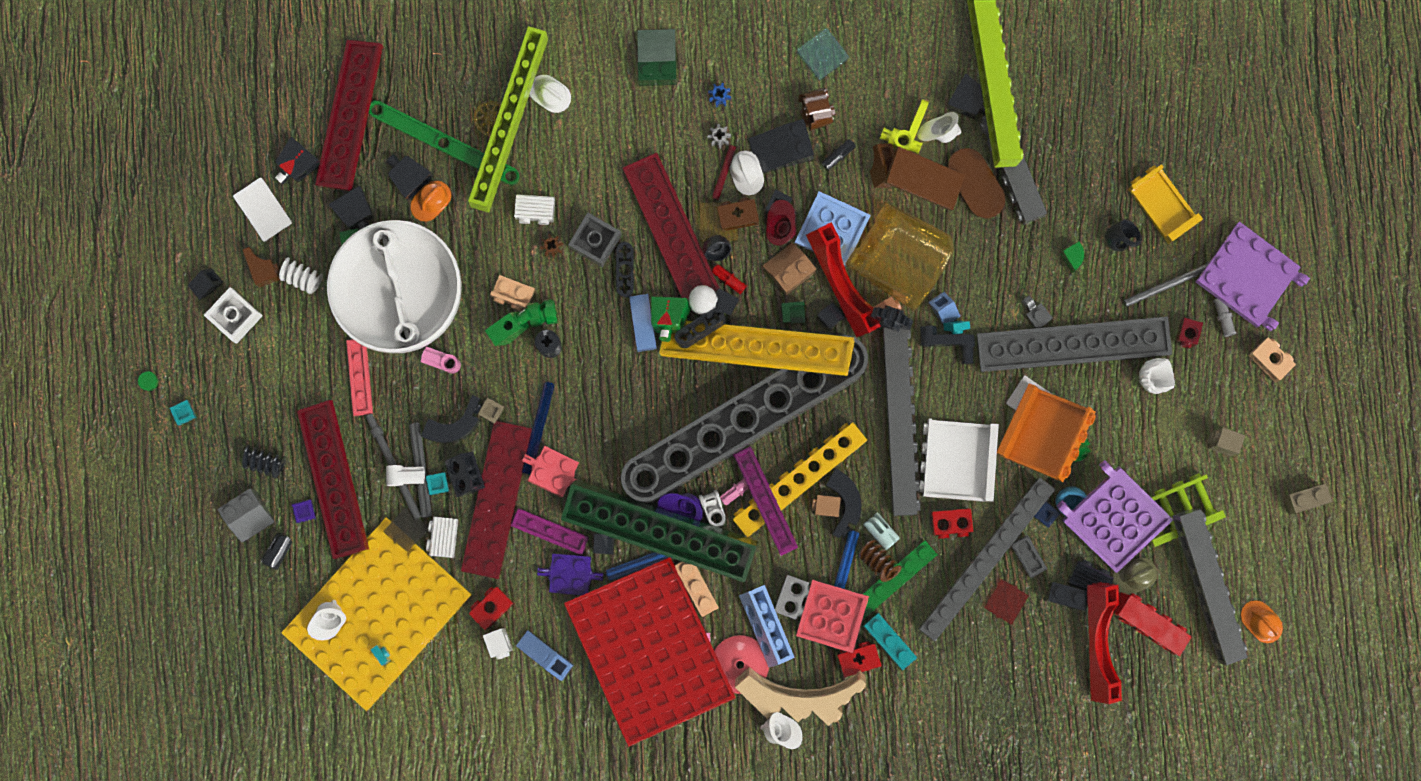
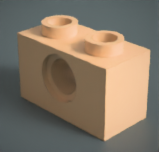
M1268 337L1248 357L1276 383L1296 364L1289 353H1284L1279 348L1280 345L1277 341ZM1270 354L1276 356V364L1270 361Z

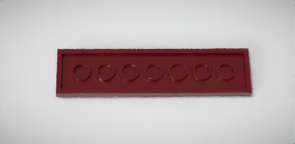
M347 40L315 183L318 187L352 191L383 45L380 43Z
M658 153L623 167V171L681 298H687L689 302L691 291L699 285H706L715 292L718 291L719 286Z
M333 400L298 410L297 414L333 559H338L368 550L369 545Z
M498 421L493 425L482 474L485 488L478 492L462 563V572L495 579L500 578L525 465L522 459L528 452L532 428Z

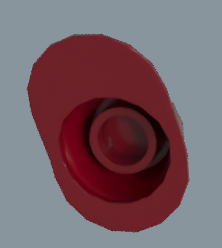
M777 200L772 204L768 212L766 236L770 243L779 246L791 240L796 233L795 210L792 204L786 200Z

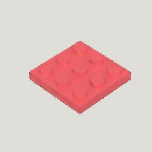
M812 580L796 636L853 653L869 596Z

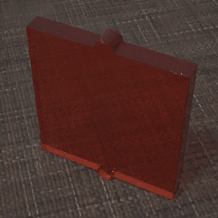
M1001 579L984 608L996 615V618H1001L1012 625L1029 595L1017 589L1016 585L1012 586Z

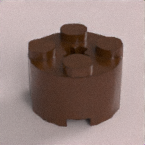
M818 88L798 95V103L802 102L800 114L805 121L806 127H809V131L831 125L834 122L835 109L832 104L829 105V95L826 88Z

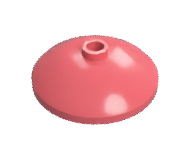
M736 635L725 639L716 647L714 652L735 694H741L735 688V679L749 667L766 679L769 667L757 640L748 636ZM738 661L744 663L743 668H737L736 664Z

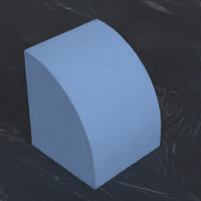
M945 292L929 302L933 312L942 324L953 322L960 317L954 301Z

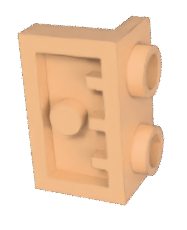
M499 275L494 290L491 291L490 295L494 298V302L502 305L506 302L511 304V308L522 311V309H527V304L531 302L535 288Z

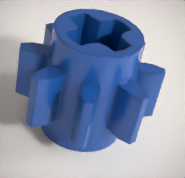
M724 83L721 86L713 84V91H708V94L713 96L709 99V102L714 101L716 107L719 104L726 106V100H731V96L727 95L730 92V88L725 89ZM716 93L723 94V98L717 96Z

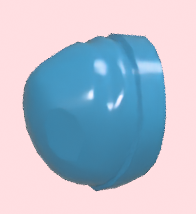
M1074 486L1065 487L1056 496V505L1063 500L1073 510L1087 497V494Z

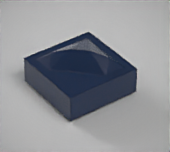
M1046 501L1034 517L1049 528L1061 513Z

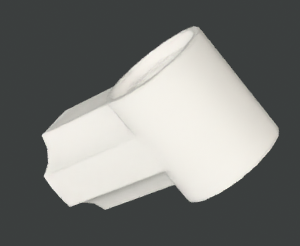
M386 466V486L424 484V467Z

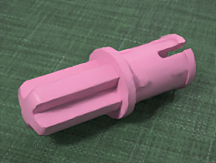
M743 478L737 484L734 483L732 488L720 496V500L724 505H728L740 495L743 496V493L749 489L745 479Z

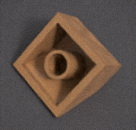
M793 243L762 266L785 296L816 273L815 266Z

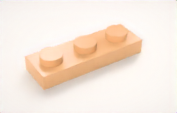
M685 562L675 565L701 617L718 609L719 607L697 567Z

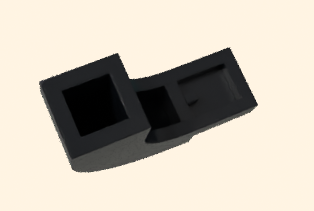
M472 395L464 415L453 424L446 425L428 419L421 437L440 444H450L465 439L475 431L481 421L474 417L475 414L478 415L482 408L481 399Z
M835 469L826 487L836 492L844 503V515L832 534L839 539L840 536L845 537L849 531L848 523L853 526L857 525L862 505L860 493L854 482L846 474Z

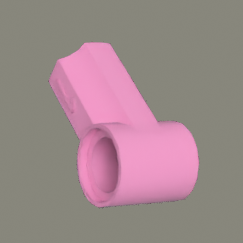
M429 347L425 348L421 356V363L451 374L457 373L461 367L459 359L455 356ZM453 359L455 365L453 368L448 369L446 366L447 362Z

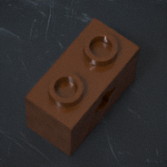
M742 198L737 203L731 204V201H727L717 206L721 232L759 225L755 199ZM736 210L741 213L739 218L734 215Z

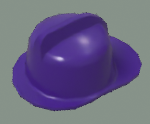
M668 493L661 496L658 501L659 508L700 521L703 517L701 503L691 493H683L681 495Z

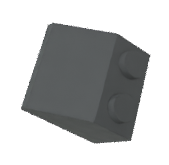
M251 488L217 509L227 526L242 543L275 522L256 490Z

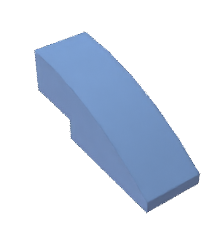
M648 294L629 297L637 351L657 349L654 328L651 323V308Z

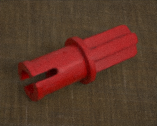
M719 264L715 265L712 269V273L724 281L725 286L728 285L739 295L747 287L746 284L734 276V273H729Z

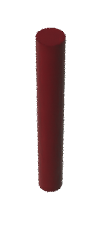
M729 145L712 195L713 200L719 201L736 150L735 146Z

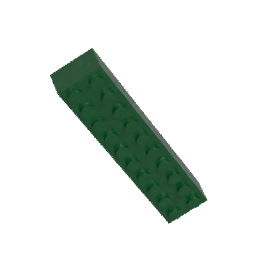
M575 480L571 484L561 517L562 521L744 583L748 577L759 541L647 503L638 502L632 498L579 480Z

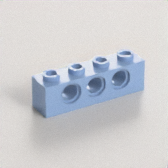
M765 585L739 595L768 667H773L795 658Z

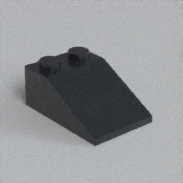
M804 119L784 124L749 138L752 153L759 160L763 174L814 159V152Z

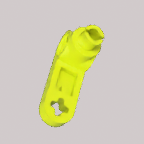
M922 99L909 131L896 128L891 131L884 127L880 139L888 141V144L892 143L895 150L896 147H901L919 154L923 143L914 140L929 101ZM905 138L908 141V144L901 145L899 144L898 139Z

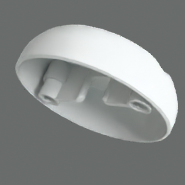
M401 220L377 222L353 234L336 253L327 280L329 305L340 327L360 345L384 353L412 352L429 345L439 338L452 323L457 313L462 293L460 270L449 247L429 229ZM381 239H383L384 247L380 245ZM403 330L405 333L406 340L401 336Z

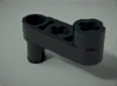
M937 326L920 327L921 347L959 346L962 349V364H974L973 347H975V338L973 334L937 335Z

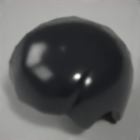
M713 235L707 238L703 245V253L706 259L711 261H722L732 252L731 243L722 235Z

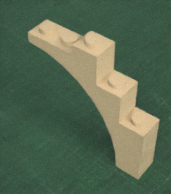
M750 667L735 679V688L767 719L773 713H779L782 707L797 722L801 719H806L813 711L828 726L832 722H837L842 717V705H846L855 693H860L866 686V676L861 671L836 685L807 690L788 688L775 684L760 676Z

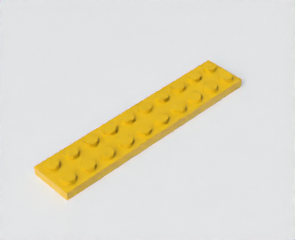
M686 321L685 326L691 323L692 321ZM724 324L688 348H680L675 341V334H671L669 342L662 341L659 354L664 357L848 376L855 340L854 337ZM698 325L695 331L702 332L705 329V325ZM682 336L681 339L686 341L687 337Z

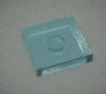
M827 28L797 49L799 56L819 81L850 58Z

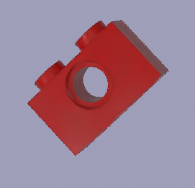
M498 586L495 589L493 587L488 589L484 594L486 597L481 602L477 600L470 607L472 611L469 615L484 630H488L515 604ZM490 601L495 604V610L492 613L486 610V604Z

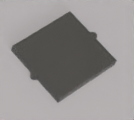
M404 508L383 532L394 541V544H398L408 552L428 531L429 527L419 518L414 520L411 512Z

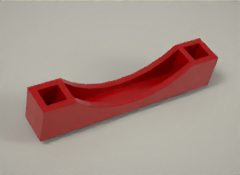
M832 222L806 234L856 338L881 327L879 322L871 317L873 307L858 293L846 272L841 256L840 238Z
M1099 582L1087 585L1091 701L1112 704L1122 701L1121 680L1113 667L1108 646L1110 621L1115 609L1119 605V587L1117 584Z

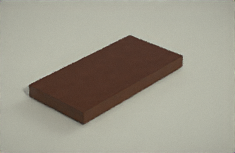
M896 147L884 183L953 211L965 175L904 148Z

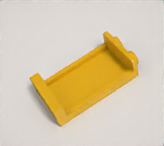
M1161 164L1158 167L1154 165L1146 171V176L1143 178L1138 176L1131 181L1132 186L1128 191L1166 242L1170 244L1202 221L1203 218L1199 213L1195 214L1162 170L1164 168Z

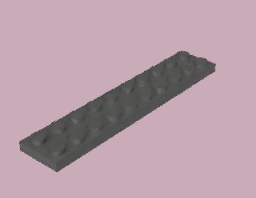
M1168 317L979 333L976 335L980 372L1172 355Z

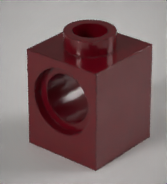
M1183 318L1180 321L1175 342L1180 343V347L1187 349L1198 345L1203 322ZM1185 330L1192 332V339H1188L1185 336Z

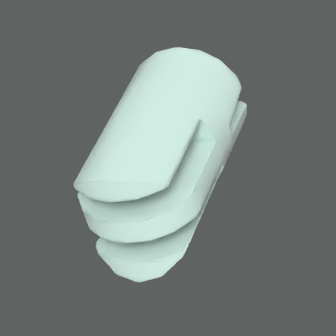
M878 512L863 524L885 550L889 549L900 539Z

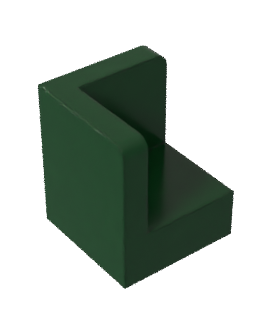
M804 301L781 303L783 325L805 323Z

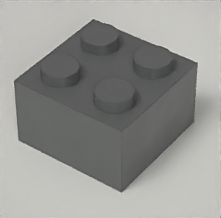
M587 213L568 246L574 252L603 268L622 234L618 229Z

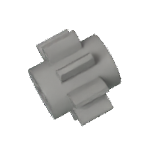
M718 124L717 128H710L712 135H708V139L713 140L711 146L716 144L721 149L723 144L729 145L726 138H731V134H726L727 126L723 129ZM717 133H721V140H718Z

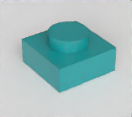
M970 321L943 323L944 331H952V334H962L963 330L970 329Z
M185 400L170 408L178 426L197 418L189 400Z
M445 472L426 476L429 495L449 492Z
M376 645L371 649L382 666L391 661L389 658L390 653L385 646Z

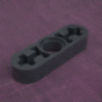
M628 242L620 243L616 249V289L618 295L623 298L630 297L634 292V250ZM625 246L628 250H631L627 253V260L631 259V262H619V259L623 260V253L620 250H623ZM628 265L631 268L630 273L622 275L620 273L621 266ZM619 278H631V281L627 280V286L631 289L627 290L626 294L623 293V290H620L624 284L623 280L619 281Z
M714 308L678 330L675 334L677 345L680 348H688L722 327L726 322L724 312L719 308ZM717 315V317H719L720 319L716 320L714 319V316ZM698 325H705V329L702 332L695 331ZM685 336L687 337V340L684 341L681 339V337Z

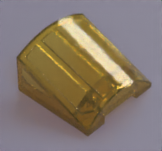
M886 202L876 216L877 221L859 248L854 249L845 264L915 311L931 292L954 252L952 237Z

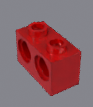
M971 509L931 512L933 536L938 535V539L950 538L949 534H957V537H968L969 533L973 532ZM959 518L966 520L967 525L964 529L957 526ZM939 520H945L947 522L946 530H940L938 528L937 524Z

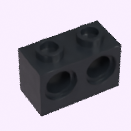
M473 451L459 454L445 461L456 497L470 495L485 488Z

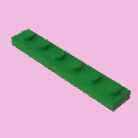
M925 540L897 564L901 565L902 569L896 577L887 582H882L879 579L862 594L869 596L863 619L938 555Z

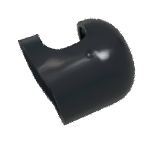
M1124 219L1107 229L1105 242L1111 250L1122 252L1127 249V246H1139L1142 243V234L1132 221ZM1132 237H1136V242L1130 241L1129 239Z

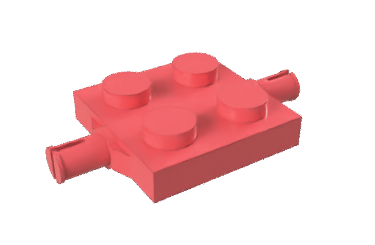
M546 446L543 447L536 459L526 454L522 459V462L532 466L531 474L527 481L561 498L564 496L566 489L577 480L574 476L579 462Z

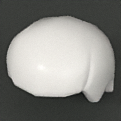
M699 285L691 291L689 305L695 313L702 316L716 308L718 298L712 288L706 285Z

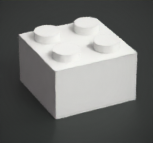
M231 287L204 314L209 321L236 344L263 316Z

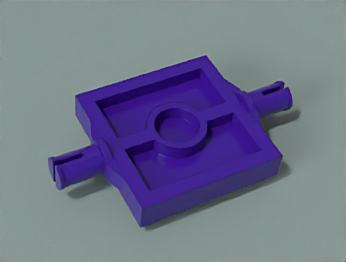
M553 553L550 568H538L537 570L540 571L537 572V576H549V592L584 595L589 592L591 580L603 581V573L592 572L591 556Z

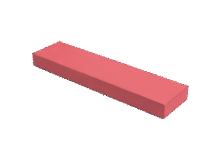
M353 339L346 340L353 416L373 414L367 348Z

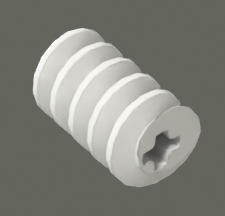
M287 257L281 266L279 279L281 281L286 280L287 284L293 283L295 288L300 287V290H306L308 294L314 293L321 284L323 274L321 273L316 277V270L310 274V267L303 271V264L296 267L297 261L295 260L289 264L290 258Z

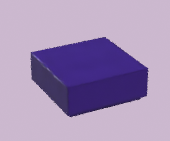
M311 499L292 504L296 523L316 519Z

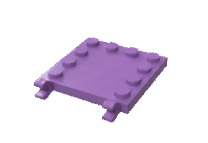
M1239 221L1196 280V283L1256 328L1263 325L1267 330L1272 331L1276 329L1279 322L1267 315L1291 280L1302 287L1307 284L1310 278L1298 272L1300 269L1299 265Z
M1104 460L1099 466L1109 475L1073 510L1063 500L1056 506L1066 516L1062 519L1063 522L1117 573L1170 524L1173 519L1120 466L1114 470Z

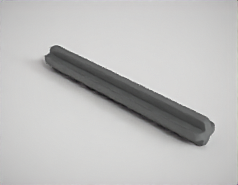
M412 423L409 425L414 466L424 467L425 471L424 484H417L421 516L425 518L432 516L426 479L427 473L421 428L419 423Z

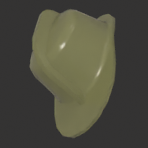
M1137 558L1128 562L1117 573L1114 572V580L1112 582L1118 585L1119 592L1131 595V593L1135 594L1155 583L1158 573L1157 568L1149 559Z

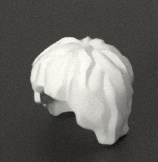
M1156 358L1146 361L1139 371V382L1150 393L1159 394L1167 392L1175 386L1173 369L1168 359Z

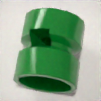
M554 299L544 300L542 304L538 302L527 304V309L532 314L530 319L531 328L540 327L543 323L547 325L558 323Z

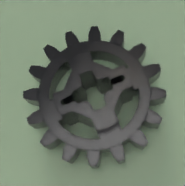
M887 305L883 309L874 307L871 317L877 320L881 327L899 332L900 328L910 330L913 324V320L908 318L903 310Z

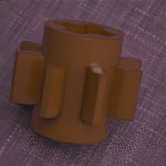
M549 234L548 239H541L544 246H541L540 250H546L545 257L550 254L555 259V254H562L560 247L564 246L562 242L558 243L559 236L552 238ZM555 243L556 248L549 250L548 244L552 245Z

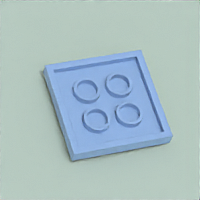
M819 191L796 238L795 244L814 252L806 234L832 222L840 238V249L844 267H847L871 215Z

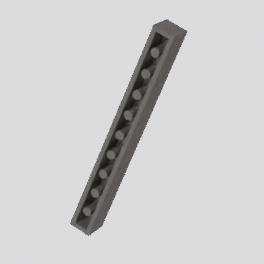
M882 327L892 515H917V511H920V499H916V492H919V480H915V472H918V461H914V453H917V442H913V434H916V423H912V415H915V404L911 403V396H914V386L910 384V377H913V367L909 365V358H912L911 346H908L911 331L900 328L899 332Z
M1042 478L1035 480L918 628L920 632L934 642L938 639L1055 491L1052 486Z

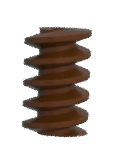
M871 540L862 548L859 558L864 561L866 566H869L870 570L882 582L892 580L901 571V565L896 566V560L891 561L892 556L886 555L887 551L885 549L881 550L882 546L880 544L876 545V540Z

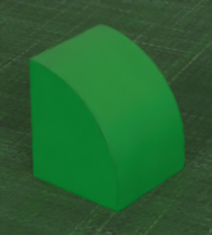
M1080 241L1060 254L1071 273L1075 272L1084 260V249Z

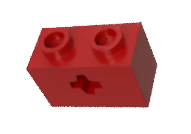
M870 641L858 644L859 648L854 649L853 653L840 650L841 654H837V658L844 678L855 675L859 671L865 672L882 666L874 643L870 644ZM857 653L864 657L861 660V664L853 660V658H856Z

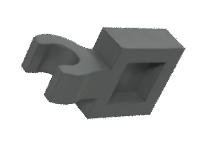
M1030 295L1021 301L1029 311L1025 316L1034 328H1041L1053 319L1042 303L1036 306Z

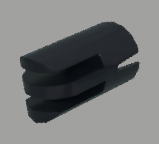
M277 533L262 557L261 562L278 570L292 544V540L284 533Z

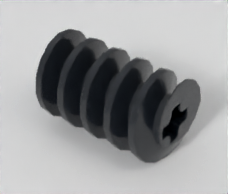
M543 330L537 334L535 346L541 355L548 358H554L559 355L562 344L555 332ZM548 341H551L549 347H546L545 345L548 344Z
M250 445L246 447L242 459L244 469L250 467V470L253 472L256 470L260 474L264 472L266 476L272 474L273 478H277L281 474L286 463V456L282 460H279V454L272 458V452L270 451L265 456L264 449L258 454L257 447L250 451Z

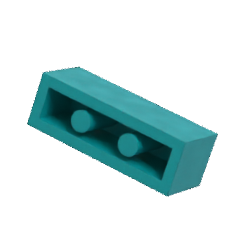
M879 613L863 625L900 670L903 671L917 659L916 655Z

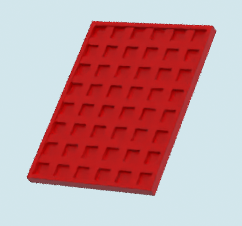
M671 557L564 603L627 747L736 698Z

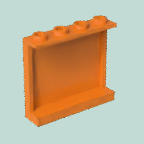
M1029 383L997 453L1005 459L1064 482L1065 478H1068L1070 475L1073 460L1075 461L1079 455L1078 449L1081 443H1084L1087 438L1089 426L1095 421L1096 412L1089 406L1086 408L1040 390L1037 386Z

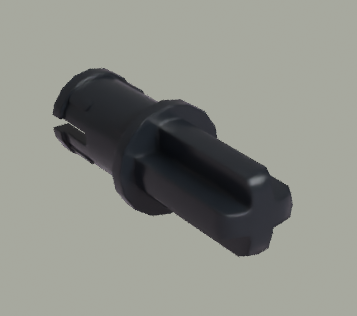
M848 139L839 148L833 149V153L821 161V164L827 171H830L838 162L844 161V157L856 148L855 143Z

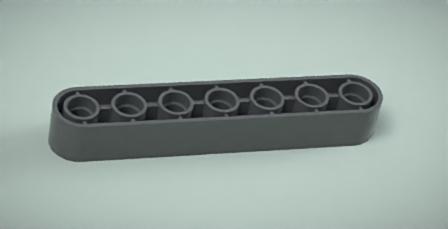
M854 337L855 342L851 356L852 364L849 366L848 376L781 369L633 457L625 464L621 474V483L625 492L630 498L638 502L653 503L664 494L671 493L733 456V454L743 450L855 383L867 367L868 354L865 346ZM807 373H814L819 379V384L814 388H808L803 384V376ZM779 392L785 396L786 403L783 407L776 408L770 404L769 398L773 393ZM742 412H747L753 417V423L746 428L740 427L736 422L737 416ZM715 432L719 435L720 442L716 447L710 448L704 444L703 437L706 433ZM683 452L687 457L686 464L682 467H674L670 463V457L673 453ZM643 471L650 472L654 477L653 483L649 487H641L637 483V477Z

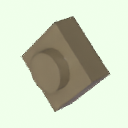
M487 398L478 415L495 424L505 407Z

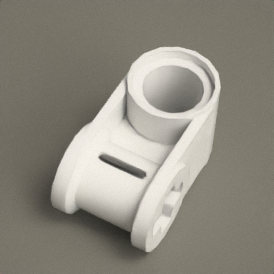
M717 489L713 493L704 496L699 495L709 524L718 528L722 527L725 524V514ZM714 514L722 516L720 523L712 522L711 518Z

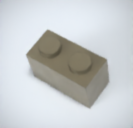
M1226 428L1215 430L1214 433L1211 432L1207 443L1210 444L1208 449L1229 457L1240 453L1245 435Z
M1321 484L1283 496L1289 514L1332 502L1327 484Z

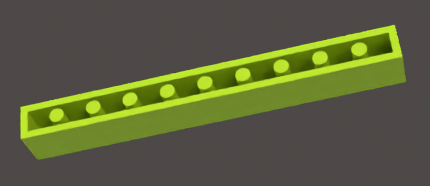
M967 0L994 168L1016 167L1023 159V149L1020 148V131L1017 130V114L1014 112L1013 107L1014 96L1011 95L1010 90L1011 78L1008 77V61L1005 60L1004 54L1005 43L1002 42L1003 29L1002 25L999 24L1000 11L996 6V0Z
M529 26L527 28L468 200L471 208L490 212L548 41L546 31Z

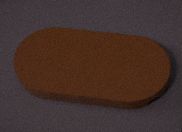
M970 148L956 151L949 159L948 168L965 175L959 193L973 215L983 219H991L997 216L1005 205V194L983 156Z

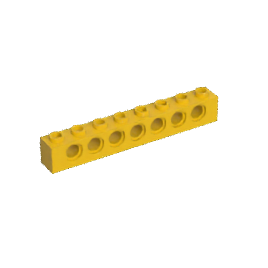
M853 422L850 425L845 423L838 429L840 432L835 437L831 435L824 440L825 445L822 448H814L808 453L810 457L806 461L803 459L798 461L794 465L795 469L790 474L788 471L779 477L780 482L775 486L773 483L769 485L781 511L867 442L865 436ZM846 438L849 441L848 447H840L838 440ZM825 450L833 451L834 458L831 460L825 459L823 452ZM810 462L818 463L819 470L816 472L810 471L808 464ZM795 474L803 475L804 482L802 484L794 482L793 477ZM787 486L789 494L781 496L778 492L779 487ZM754 498L749 501L750 506L744 510L742 507L733 514L735 516L733 521L747 538L765 524ZM751 510L759 512L760 516L755 521L748 517V513Z

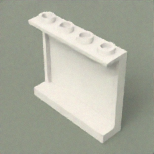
M928 419L927 423H924L923 435H926V442L922 443V454H925V460L921 461L920 473H924L923 481L919 483V492H922V497L993 502L999 424L986 425Z

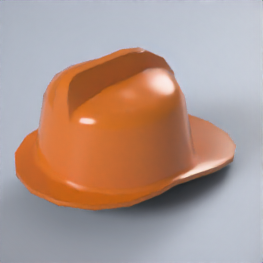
M431 181L426 184L411 201L413 216L425 222L437 217L451 200L450 188L442 181Z
M1257 600L1250 601L1244 605L1241 611V619L1245 627L1260 642L1273 643L1278 640L1282 634L1283 626L1280 618L1265 603Z

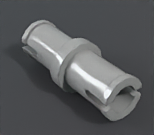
M1219 299L1213 300L1218 313L1217 320L1221 323L1224 337L1235 335L1236 331L1231 319L1233 315L1229 312L1228 306Z

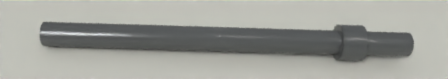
M1210 260L1205 265L1125 299V306L1128 307L1201 275Z
M373 414L367 415L366 419L371 427L370 432L373 438H376L388 465H397L383 437L384 432L381 426H378ZM407 485L399 486L414 520L422 517Z

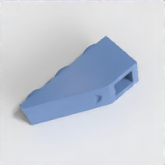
M528 630L516 645V647L560 681L564 680L574 666L573 663Z

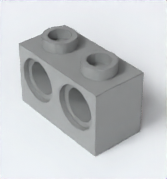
M787 575L775 607L776 613L795 620L797 616L801 617L805 607L802 605L804 598L807 599L810 587H808L809 582ZM794 583L802 586L800 594L792 593L791 586ZM788 601L795 604L796 608L792 613L786 612L784 608Z

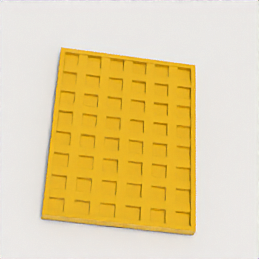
M387 517L367 538L369 549L352 554L281 632L366 711L372 707L472 596L466 588ZM334 599L345 614L346 621L333 638L316 640L308 634V624L319 605L331 602ZM376 645L385 646L389 651L391 661L386 665L382 666L372 653L371 649Z

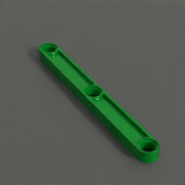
M380 101L371 102L369 114L374 119L479 170L485 153ZM376 105L382 107V112L379 115L372 113V109ZM443 138L449 140V145L446 148L439 146V141ZM506 164L500 181L510 186L516 185L520 180L519 172L514 167ZM508 172L516 173L514 181L506 180Z

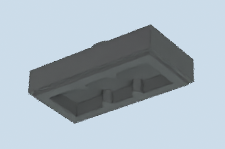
M1028 535L1011 545L1029 578L1047 569Z

